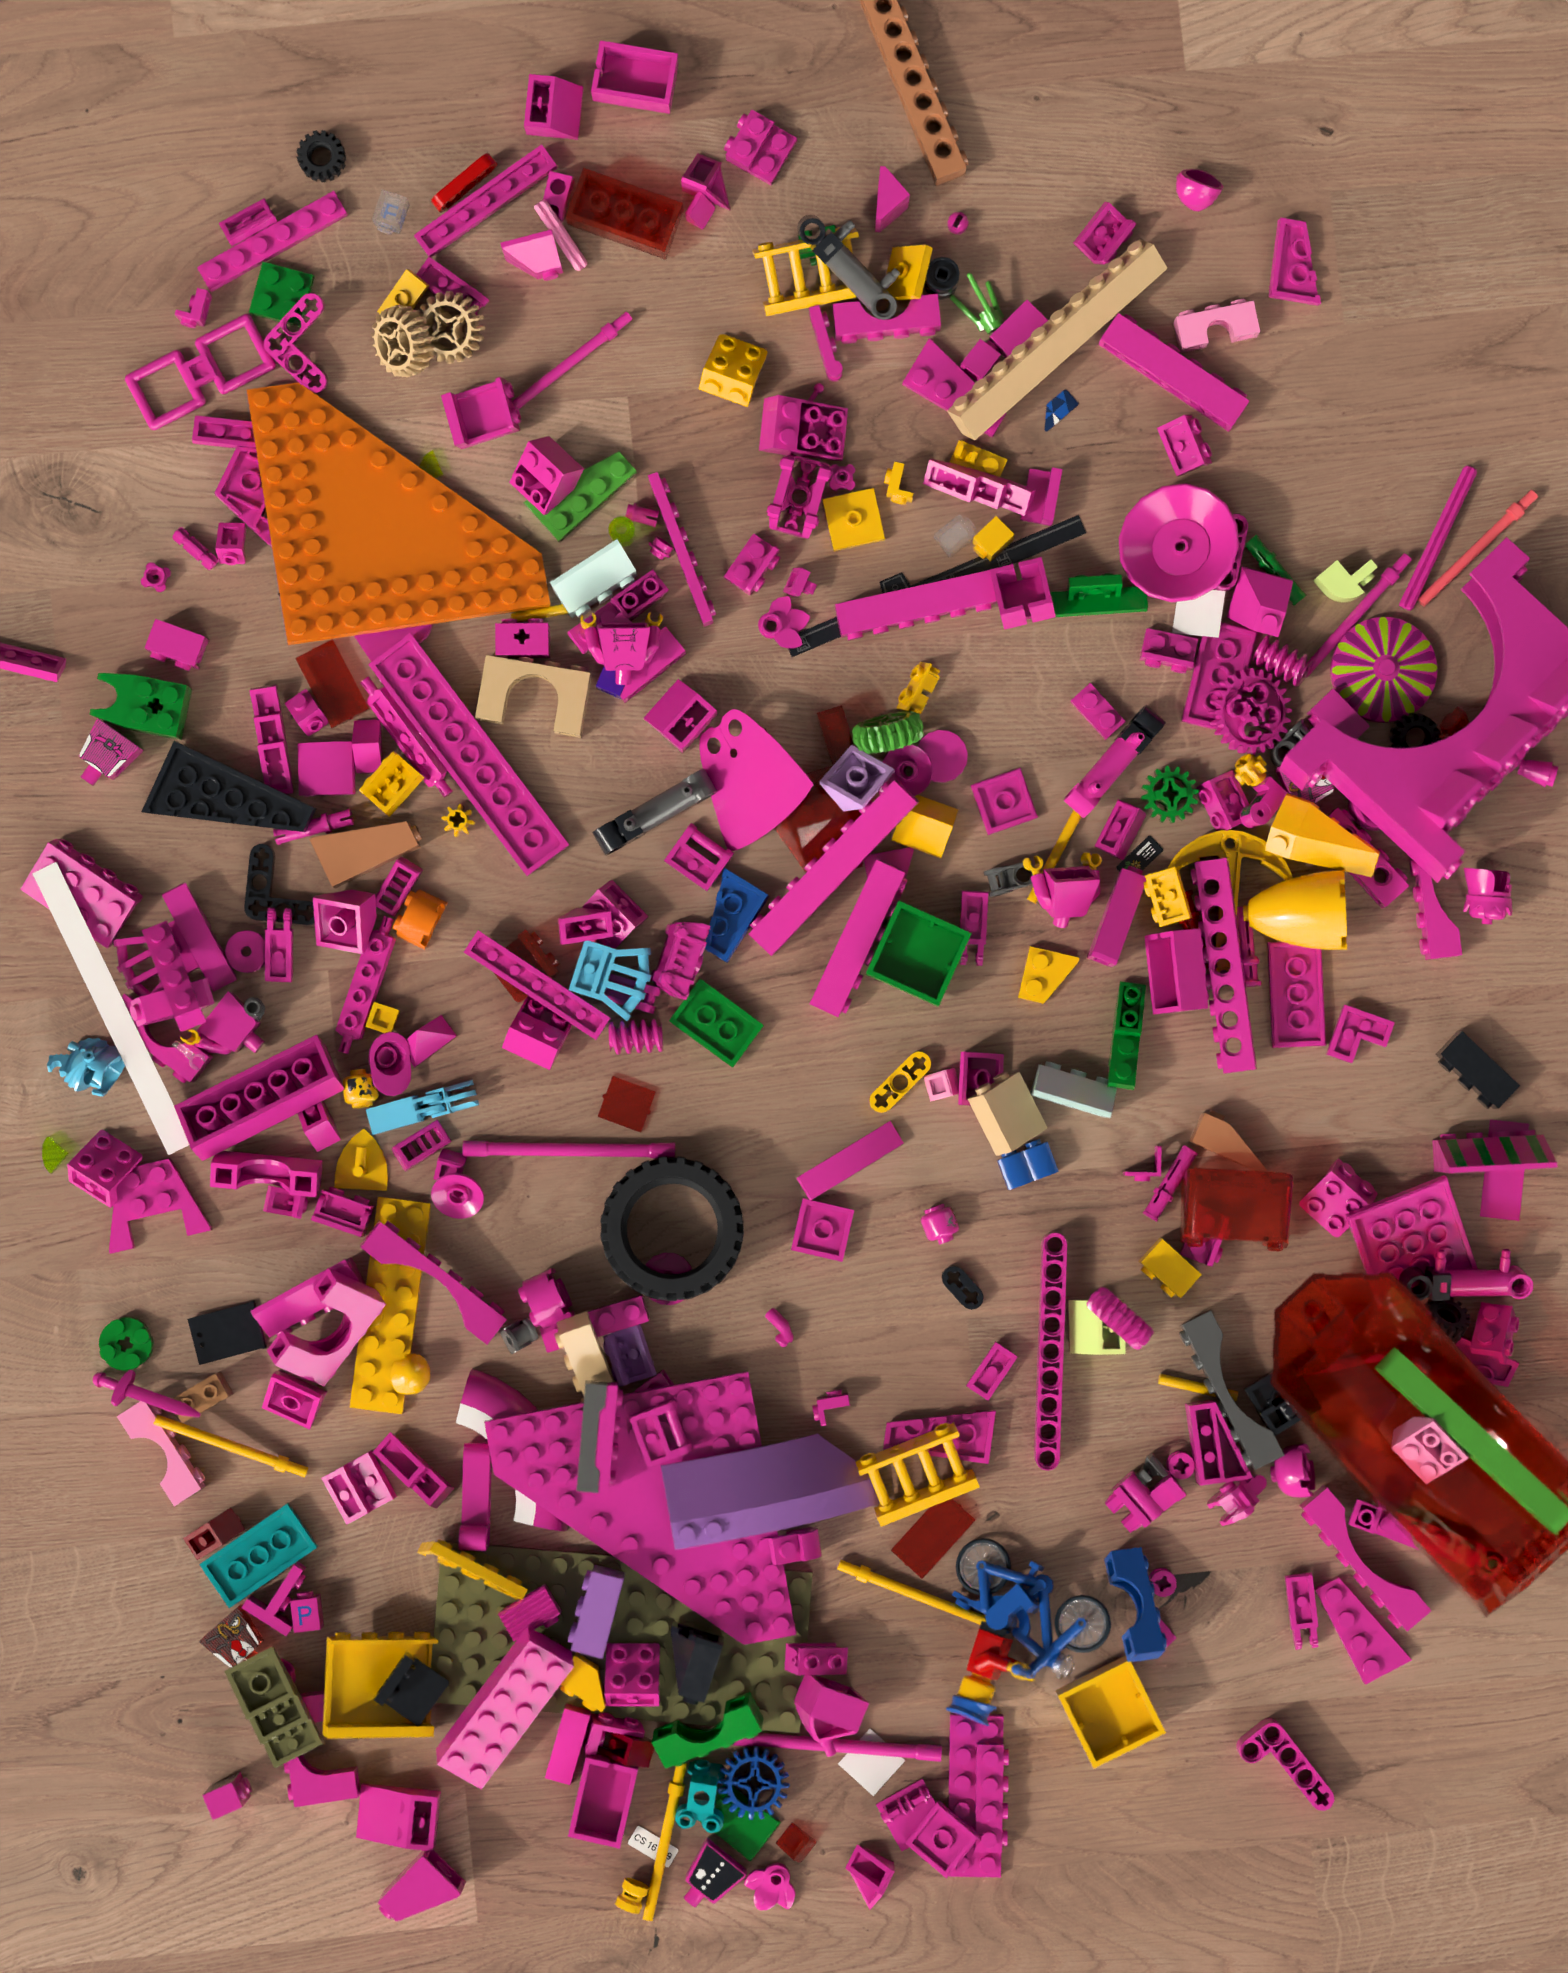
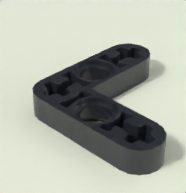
M266 844L255 845L251 849L249 856L244 904L246 915L257 921H267L268 912L259 911L258 916H255V912L250 910L251 905L253 906L256 904V901H259L261 906L270 907L269 902H273L271 908H275L276 911L278 905L285 903L292 908V924L315 925L314 916L311 917L310 921H307V917L304 915H297L298 920H293L296 914L295 904H299L298 910L307 911L308 907L312 906L314 911L313 902L271 898L275 852ZM262 849H265V853L269 854V859H264L263 862L264 868L269 867L268 872L262 870L254 871V866L260 867V859L256 858V853H261ZM264 875L267 879L265 888L260 890L254 888V877ZM276 914V922L284 923L283 918H279Z

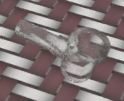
M177 1040L173 1043V1046L189 1059L191 1068L195 1070L200 1069L193 1064L194 1057H200L206 1062L203 1054H194Z

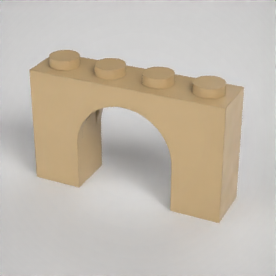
M493 652V656L486 655L475 715L478 721L504 725L508 697L512 688L521 680L536 677L548 681L557 691L558 707L553 730L555 734L581 738L592 678L591 673L586 672L587 668L571 665V669L560 668V663L545 661V665L534 663L535 659L528 657H519V661L508 659L509 656H496L495 652Z

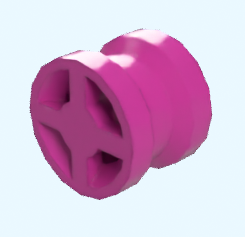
M1175 1451L1168 1456L1166 1467L1173 1477L1186 1479L1193 1474L1195 1463L1187 1453Z
M1157 1568L1150 1573L1148 1578L1149 1581H1152L1157 1596L1167 1597L1175 1591L1177 1582L1169 1570Z

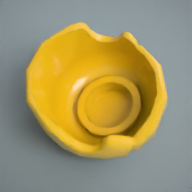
M405 1354L404 1359L395 1361L392 1366V1386L396 1392L401 1394L420 1393L430 1381V1366L420 1354Z

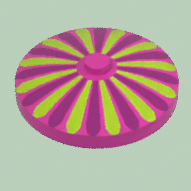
M1376 617L1355 625L1337 644L1330 665L1331 681L1334 690L1364 720L1377 723L1395 722L1396 720H1401V716L1404 714L1408 716L1409 713H1415L1429 699L1436 683L1437 660L1430 642L1415 626L1397 618Z

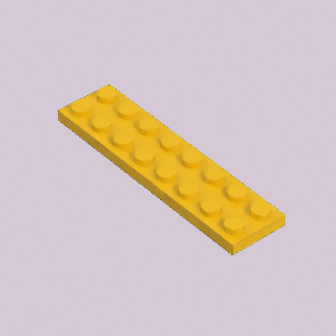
M379 1196L374 1227L379 1221L385 1224L388 1220L400 1230L397 1235L405 1241L410 1237L421 1246L418 1251L425 1255L431 1203ZM370 1255L366 1285L376 1289L386 1305L381 1314L369 1326L365 1335L358 1341L349 1408L403 1414L406 1394L396 1392L392 1386L391 1371L395 1361L404 1359L405 1354H411L422 1270L401 1264H381Z

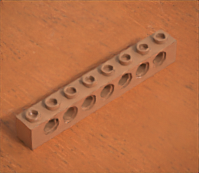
M859 0L935 185L938 186L965 175L966 165H969L964 150L959 151L956 141H959L954 126L949 127L946 117H949L945 103H939L936 95L939 93L934 78L930 79L926 70L929 69L925 55H920L916 47L919 45L915 31H910L906 22L909 21V17L905 7H900L897 0ZM880 4H887L891 10L881 12L877 7ZM890 28H897L901 34L890 36L887 31ZM907 52L911 57L904 61L900 60L897 54ZM915 75L921 81L913 85L907 81V78ZM925 99L930 102L931 106L923 109L917 105V102ZM935 123L940 126L941 130L932 133L927 129V126ZM945 147L950 150L951 154L942 157L938 155L937 150Z

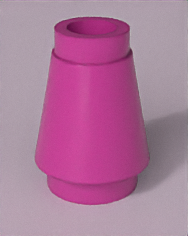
M1522 759L1517 774L1543 787H1546V785L1553 787L1559 767L1553 765V762Z

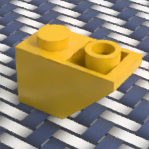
M576 1652L573 1656L574 1667L561 1683L560 1690L571 1697L575 1694L583 1699L582 1704L591 1711L595 1712L598 1709L602 1712L606 1706L599 1666Z

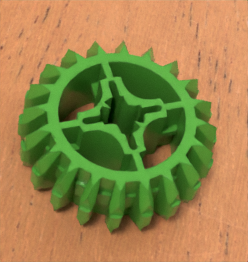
M898 711L859 722L853 727L852 739L859 751H864L867 754L885 753L916 743L923 737L924 727L918 713L914 711Z

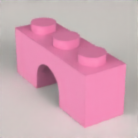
M1246 299L1232 301L1230 306L1220 307V304L1205 307V311L1197 313L1194 310H1186L1180 312L1173 323L1181 353L1206 348L1209 343L1207 328L1212 325L1225 327L1229 332L1231 343L1256 338L1260 333L1254 301L1246 302Z

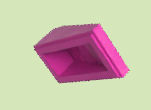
M399 857L375 897L376 907L395 917L423 869L404 857ZM402 868L403 870L410 873L412 876H407L406 874L399 871V869ZM397 877L407 883V885L404 887L393 879ZM391 886L402 894L398 896L388 890V887ZM385 895L396 902L395 906L382 899V897Z
M437 1119L393 1146L391 1150L406 1172L452 1141ZM434 1130L441 1142L437 1144L429 1131ZM424 1135L432 1148L427 1149L420 1137ZM415 1141L422 1154L418 1155L411 1143ZM405 1147L413 1158L410 1161L402 1151Z

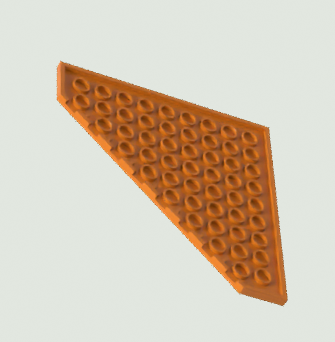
M299 382L247 389L288 645L550 607L542 553Z

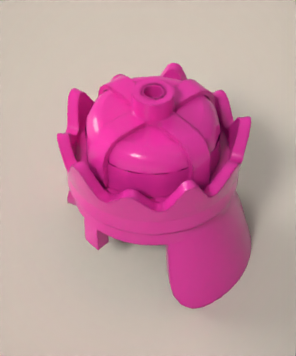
M1464 868L1468 895H1466L1463 912H1467L1469 908L1471 917L1481 918V924L1491 925L1493 919L1502 920L1506 917L1507 913L1512 916L1511 885H1509L1510 873L1501 870Z

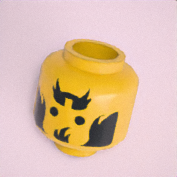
M366 1069L350 1071V1076L343 1079L345 1103L352 1105L353 1109L373 1106V1102L378 1098V1089L373 1084L371 1074H366Z

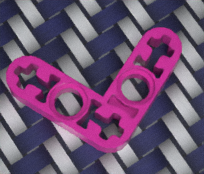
M309 293L305 294L264 339V348L301 385L313 393H319L327 387L328 379L326 374L294 344L324 311L323 299L317 294ZM308 299L311 301L316 299L318 301L316 303L318 310L316 312L310 310L305 315L310 318L306 322L305 318L296 311L300 308L301 312H304L308 307L306 301ZM291 317H297L301 321V328L298 332L293 333L287 328V322ZM282 327L283 331L291 336L292 339L289 341L288 338H284L280 343L283 348L281 350H272L273 344L270 340L272 338L279 339L283 335L279 332V329ZM293 355H299L303 359V366L299 370H293L289 366V359ZM308 365L312 367L308 371L311 375L321 376L319 380L321 383L320 387H311L309 385L311 379L307 375H304L303 379L299 377L300 374L306 371Z

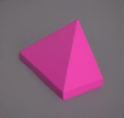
M442 1015L422 1026L406 1039L410 1050V1062L414 1068L457 1037Z

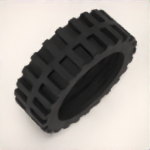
M659 1157L656 1160L642 1162V1165L633 1170L630 1169L613 1186L611 1194L604 1203L603 1214H601V1242L605 1256L612 1269L632 1289L657 1300H688L712 1290L714 1286L726 1278V1275L734 1267L743 1242V1215L739 1201L731 1186L714 1169L703 1165L702 1162L689 1160L685 1157ZM665 1184H680L698 1191L708 1200L717 1219V1239L710 1255L698 1267L680 1274H664L648 1268L636 1257L628 1240L627 1224L633 1206L647 1191Z

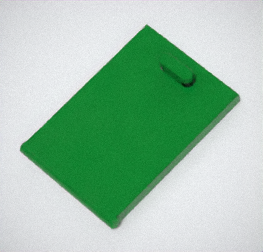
M732 1786L735 1797L741 1802L748 1804V1797L735 1786ZM717 1791L715 1808L723 1813L724 1821L722 1828L715 1832V1834L751 1862L781 1822L765 1810H762L764 1819H760L758 1812H754L753 1820H749L748 1811H745L744 1816L740 1818L738 1817L740 1808L737 1807L734 1812H730L729 1807L733 1802L723 1804L722 1798L728 1794H719ZM713 1821L708 1822L712 1825H716V1823Z

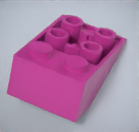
M782 395L764 398L759 451L843 461L848 408Z
M361 1784L356 1838L405 1849L433 1851L437 1839L441 1791Z

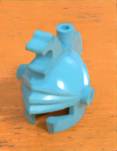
M89 1037L81 1040L79 1043L71 1041L67 1048L68 1051L72 1052L70 1055H63L62 1053L60 1055H50L47 1063L48 1072H52L55 1067H61L59 1069L60 1077L66 1076L64 1082L68 1083L70 1088H74V1091H83L91 1086L97 1088L92 1090V1095L101 1097L107 1094L125 1068V1064L116 1046H109L106 1040Z

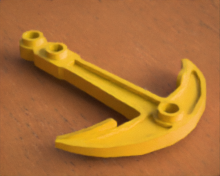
M1220 830L1199 836L1183 847L1173 857L1167 867L1169 869L1177 866L1178 870H1180L1182 867L1200 861L1201 857L1217 856L1218 859L1227 858L1229 860L1236 917L1241 859L1243 857L1260 861V865L1275 872L1284 880L1293 878L1282 856L1265 851L1266 841L1246 832L1236 830ZM1227 839L1234 841L1235 845L1233 848L1226 847L1225 842ZM1218 906L1219 921L1223 917V910ZM1217 933L1215 935V947L1220 948L1222 944H1226V935L1224 933ZM1221 959L1216 964V969L1219 973L1222 970L1228 972L1231 967L1227 959Z

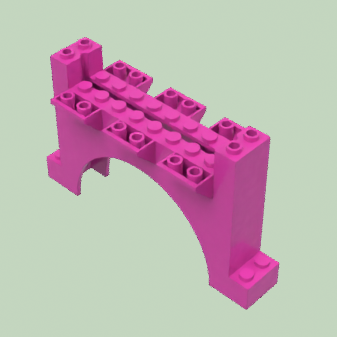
M1507 537L1469 574L1472 578L1461 588V591L1471 600L1484 620L1491 638L1494 654L1492 688L1483 711L1476 719L1456 734L1442 741L1416 748L1399 749L1375 746L1356 740L1339 731L1323 718L1286 754L1279 768L1302 791L1308 785L1311 788L1315 786L1324 776L1437 883L1443 877L1448 880L1463 863L1460 858L1465 853V850L1448 834L1453 829V826L1456 828L1467 817L1466 815L1472 810L1471 808L1477 802L1479 803L1490 792L1489 790L1493 791L1503 781L1508 772L1511 773L1521 763L1526 753L1531 748H1534L1544 737H1547L1557 727V724L1568 716V627L1519 583L1523 579L1522 576L1528 571L1525 566L1530 558Z

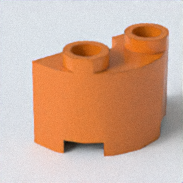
M421 889L416 893L410 891L404 903L408 907L403 916L398 915L393 925V929L397 931L396 936L425 950L448 903Z

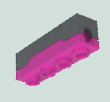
M586 1380L576 1491L609 1494V1486L615 1487L616 1471L611 1470V1461L617 1460L618 1444L613 1443L614 1433H619L621 1419V1417H616L615 1414L616 1406H622L623 1390H618V1383L616 1382L607 1383Z

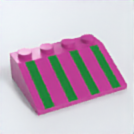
M1519 1130V1136H1509V1131L1493 1132V1137H1483L1482 1132L1466 1133V1138L1456 1139V1134H1440V1140H1432L1434 1172L1460 1173L1557 1168V1161L1544 1135H1536L1535 1130Z

